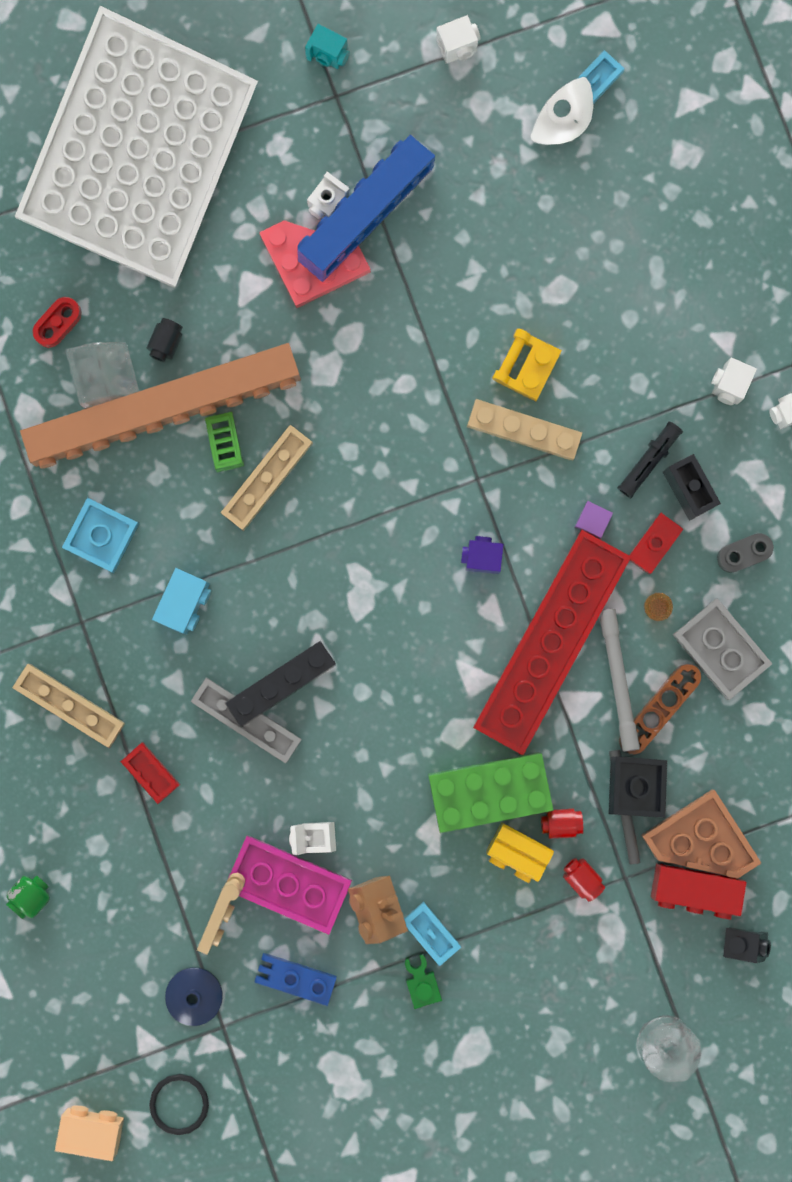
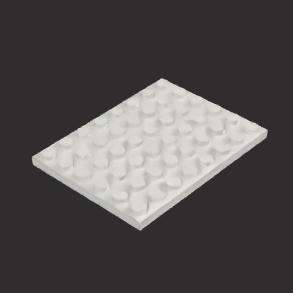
M100 6L15 218L175 288L258 81Z

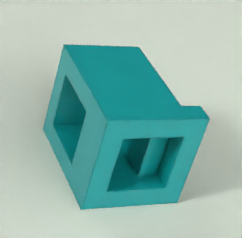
M317 24L305 46L306 59L312 61L313 57H315L316 61L325 67L332 66L336 69L339 66L343 67L350 55L347 38L320 24Z

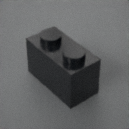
M694 454L663 471L689 521L721 504Z

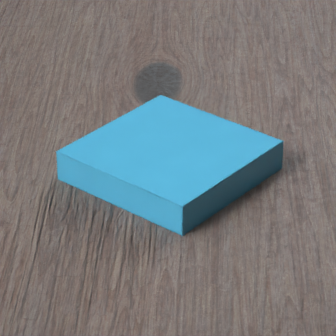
M87 498L62 548L114 573L139 523Z

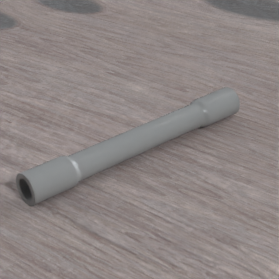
M616 609L602 610L599 617L613 683L623 752L639 750L640 746L636 724L632 715L619 640L620 632Z

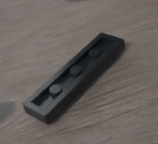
M319 641L225 702V705L240 728H242L335 667L336 663L322 642Z

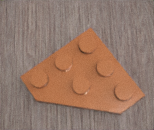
M713 789L641 835L655 858L662 862L737 879L761 864L756 853Z

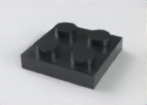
M611 756L608 814L665 818L667 760Z

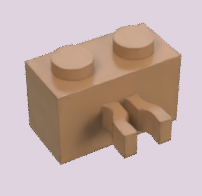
M390 876L376 877L348 889L350 905L356 913L359 922V933L364 939L365 944L382 943L408 931Z

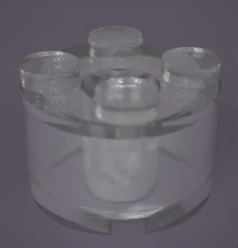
M670 1015L658 1016V1018L644 1024L638 1034L637 1048L639 1055L647 1069L658 1079L666 1082H683L688 1080L697 1069L701 1059L700 1041L693 1031L679 1018ZM671 1044H672V1045L674 1046V1048H673L672 1050H669V1051L666 1053V1052L664 1051V1048H665V1047H669V1048H670V1046H671Z

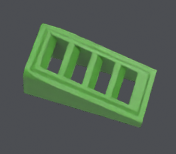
M228 412L206 417L205 422L215 470L222 472L245 466L233 413ZM224 421L229 423V426L213 429L212 425ZM226 432L231 433V436L220 439L215 438V435ZM233 443L232 447L218 450L217 445ZM235 452V457L220 460V455Z

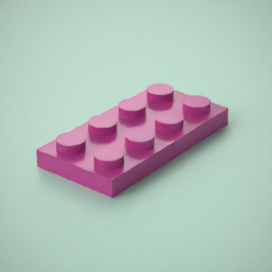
M248 835L230 875L240 873L245 878V885L239 894L240 897L328 935L332 930L352 882L349 878Z

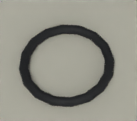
M178 1074L168 1076L157 1084L152 1091L149 1106L151 1117L159 1128L166 1133L183 1135L189 1134L201 1126L207 1117L209 1102L207 1092L200 1082L191 1076ZM178 1080L189 1082L195 1086L201 1094L203 1102L202 1112L198 1120L191 1126L182 1129L172 1128L164 1124L157 1115L155 1106L157 1095L162 1087Z

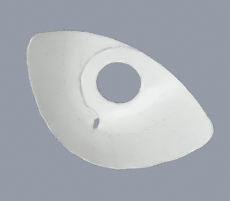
M586 77L569 82L551 96L536 120L531 134L532 141L547 145L562 144L574 140L587 129L592 119L593 93L591 84ZM558 100H566L570 103V112L565 117H558L554 114L553 107Z

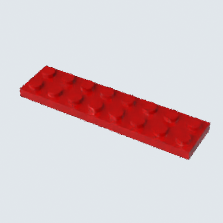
M584 530L580 531L473 726L474 729L524 755L631 556Z

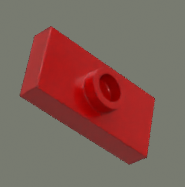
M659 513L629 554L631 556L630 561L650 575L681 534L683 528L664 514Z
M144 742L140 743L120 761L157 804L161 803L180 786V783Z

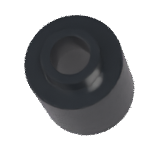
M162 318L161 322L156 324L146 347L151 351L149 356L161 362H165L166 359L172 360L183 336L181 333L183 327L170 319Z

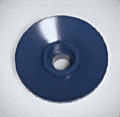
M197 967L186 968L174 975L165 993V1002L169 1013L175 1020L188 1026H199L212 1020L218 1013L223 999V992L218 979L211 972ZM195 994L198 998L197 1003H190L187 999L188 995Z

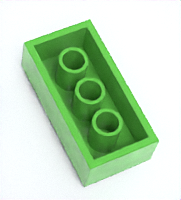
M539 752L428 774L440 833L554 811L543 756Z

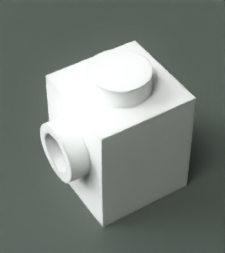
M468 15L437 27L436 41L446 64L457 59L460 61L466 60L477 52L480 33L476 24H471Z
M731 357L725 363L723 369L718 368L711 382V384L715 385L712 394L718 396L717 399L722 403L738 405L744 399L757 368Z

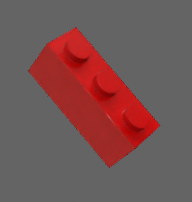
M656 863L650 897L658 901L657 906L675 909L676 904L686 906L687 912L703 914L704 910L715 912V917L731 920L732 915L741 917L747 882L740 878L737 879Z

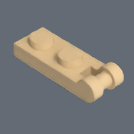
M240 873L231 874L224 885L197 951L208 955L212 945L218 947L225 932L220 927L223 921L228 923L235 906L230 905L231 901L238 898L245 885V878Z

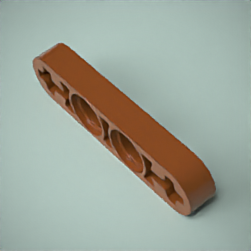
M690 664L679 666L633 719L634 723L638 724L649 735L646 738L644 734H641L638 738L640 749L626 753L634 755L641 753L697 688L701 681V673L696 666ZM691 670L693 672L691 678L694 681L683 684L681 689L685 690V693L682 694L671 683L674 681L675 684H679L684 678L681 672H689ZM667 690L673 691L677 697L676 703L671 707L665 706L662 702V695ZM648 712H654L658 716L659 721L654 728L646 727L643 722V718ZM619 738V744L622 749L621 738Z

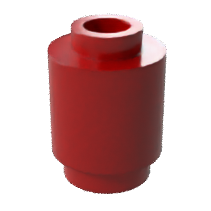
M574 808L546 812V816H541L542 834L547 833L548 839L573 838L577 834H583L582 812L575 811Z
M574 858L564 867L565 874L563 878L582 899L585 898L588 902L593 901L604 891L603 879L584 858L580 860Z

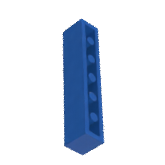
M409 135L404 141H398L392 148L391 155L386 160L381 159L374 166L373 173L367 179L362 178L348 198L344 197L338 202L335 207L336 211L330 217L325 216L316 227L317 230L310 237L307 235L300 241L297 246L298 262L321 282H324L433 170L435 155L412 135Z

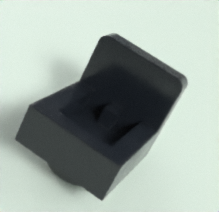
M731 927L726 928L723 957L756 964L764 962L769 957L771 942L768 940L767 932L757 933Z

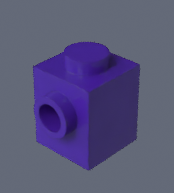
M475 536V540H469L468 547L463 546L461 563L466 564L465 571L499 574L501 572L504 544L493 543L492 538Z

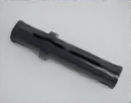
M669 421L655 441H650L648 450L617 489L628 498H632L659 461L668 456V450L683 433L682 429Z

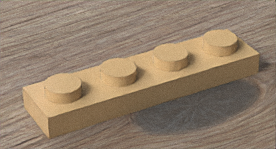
M478 399L475 400L467 425L468 428L572 461L575 458L582 432Z
M289 425L221 511V514L244 531L313 442Z
M31 664L26 665L12 687L108 748L112 746L125 725L120 719Z

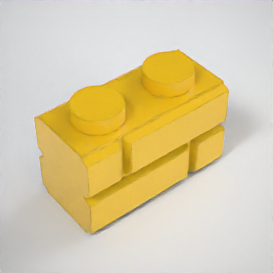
M501 822L486 850V854L491 856L490 863L501 869H505L507 865L516 870L514 874L516 877L530 883L531 879L537 882L541 879L554 851Z

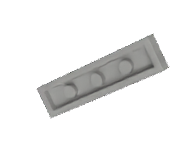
M206 678L191 702L282 762L287 763L302 739L264 714H261L240 728L225 705V702L235 697V695Z

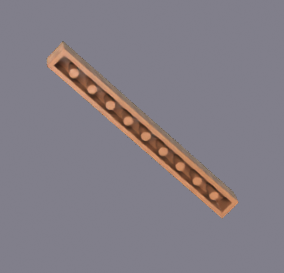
M286 343L20 430L30 463L43 469L56 465V460L65 457L67 460L83 456L84 451L90 449L94 451L110 447L109 443L117 440L128 442L137 438L136 434L145 431L148 434L161 431L163 425L172 422L174 425L188 422L191 416L197 414L201 416L213 414L217 411L216 408L224 405L235 407L242 404L243 399L254 396V399L265 397L270 394V390L279 387L281 390L290 389L296 386V382L301 381L290 344Z

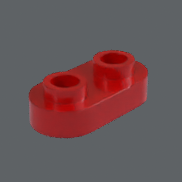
M69 297L59 298L35 323L33 336L41 346L46 348L57 346L80 321L82 312L77 302ZM66 310H72L70 317L65 318L63 316ZM48 330H53L51 338H45V333Z

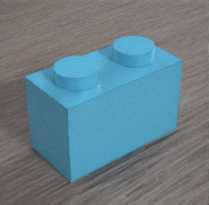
M175 568L152 620L186 635L189 630L194 631L200 618L197 615L198 609L201 604L205 605L210 597L211 590L208 589L210 583Z

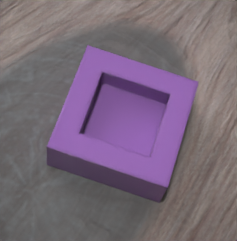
M587 501L575 528L584 530L601 539L613 513Z

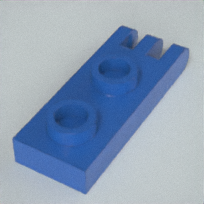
M263 953L261 959L272 963V965L269 967L260 964L258 971L268 974V977L256 975L254 982L328 1006L337 976Z

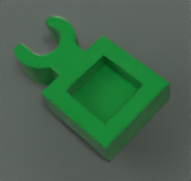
M423 953L419 954L421 964L418 967H413L410 964L409 957L405 958V967L409 973L413 974L412 978L406 979L414 1009L442 1001L434 971L425 973L427 961Z

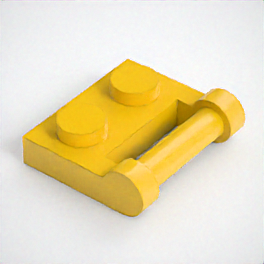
M517 328L513 335L514 341L500 369L495 371L492 379L536 402L562 350L532 336L523 329ZM525 344L532 349L515 380L509 374Z

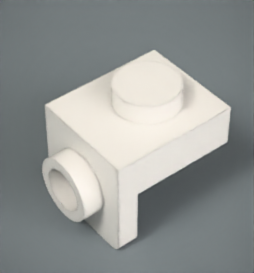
M334 822L303 823L290 827L289 843L292 847L293 855L336 851Z

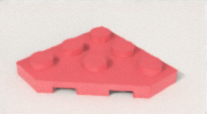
M282 221L259 232L296 308L370 273L371 269L360 247L358 246L324 282H321L298 262V244L305 236L308 235L310 237L315 230Z

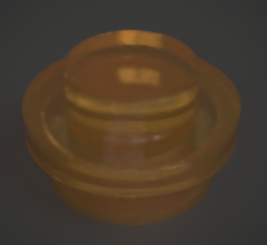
M654 593L646 599L644 610L650 619L662 621L671 615L673 604L666 594Z

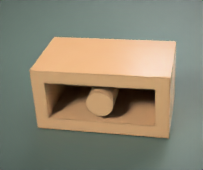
M78 1105L67 1108L61 1115L55 1151L113 1161L118 1153L124 1118L118 1117L117 1113L105 1110L95 1113L88 1111L87 1107Z

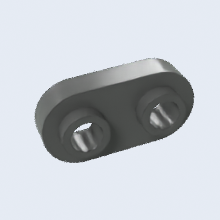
M757 533L731 543L719 551L717 555L718 565L722 570L734 573L765 561L773 553V542L767 535ZM757 542L763 544V552L756 550L755 545ZM731 553H735L738 556L736 563L730 561L729 555Z

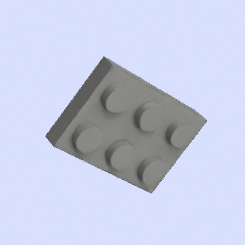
M718 598L714 599L673 634L674 638L727 700L733 698L772 665V662Z

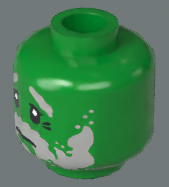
M37 875L33 879L28 876H22L7 892L8 902L6 905L21 919L25 917L34 918L50 900L46 892L49 886Z

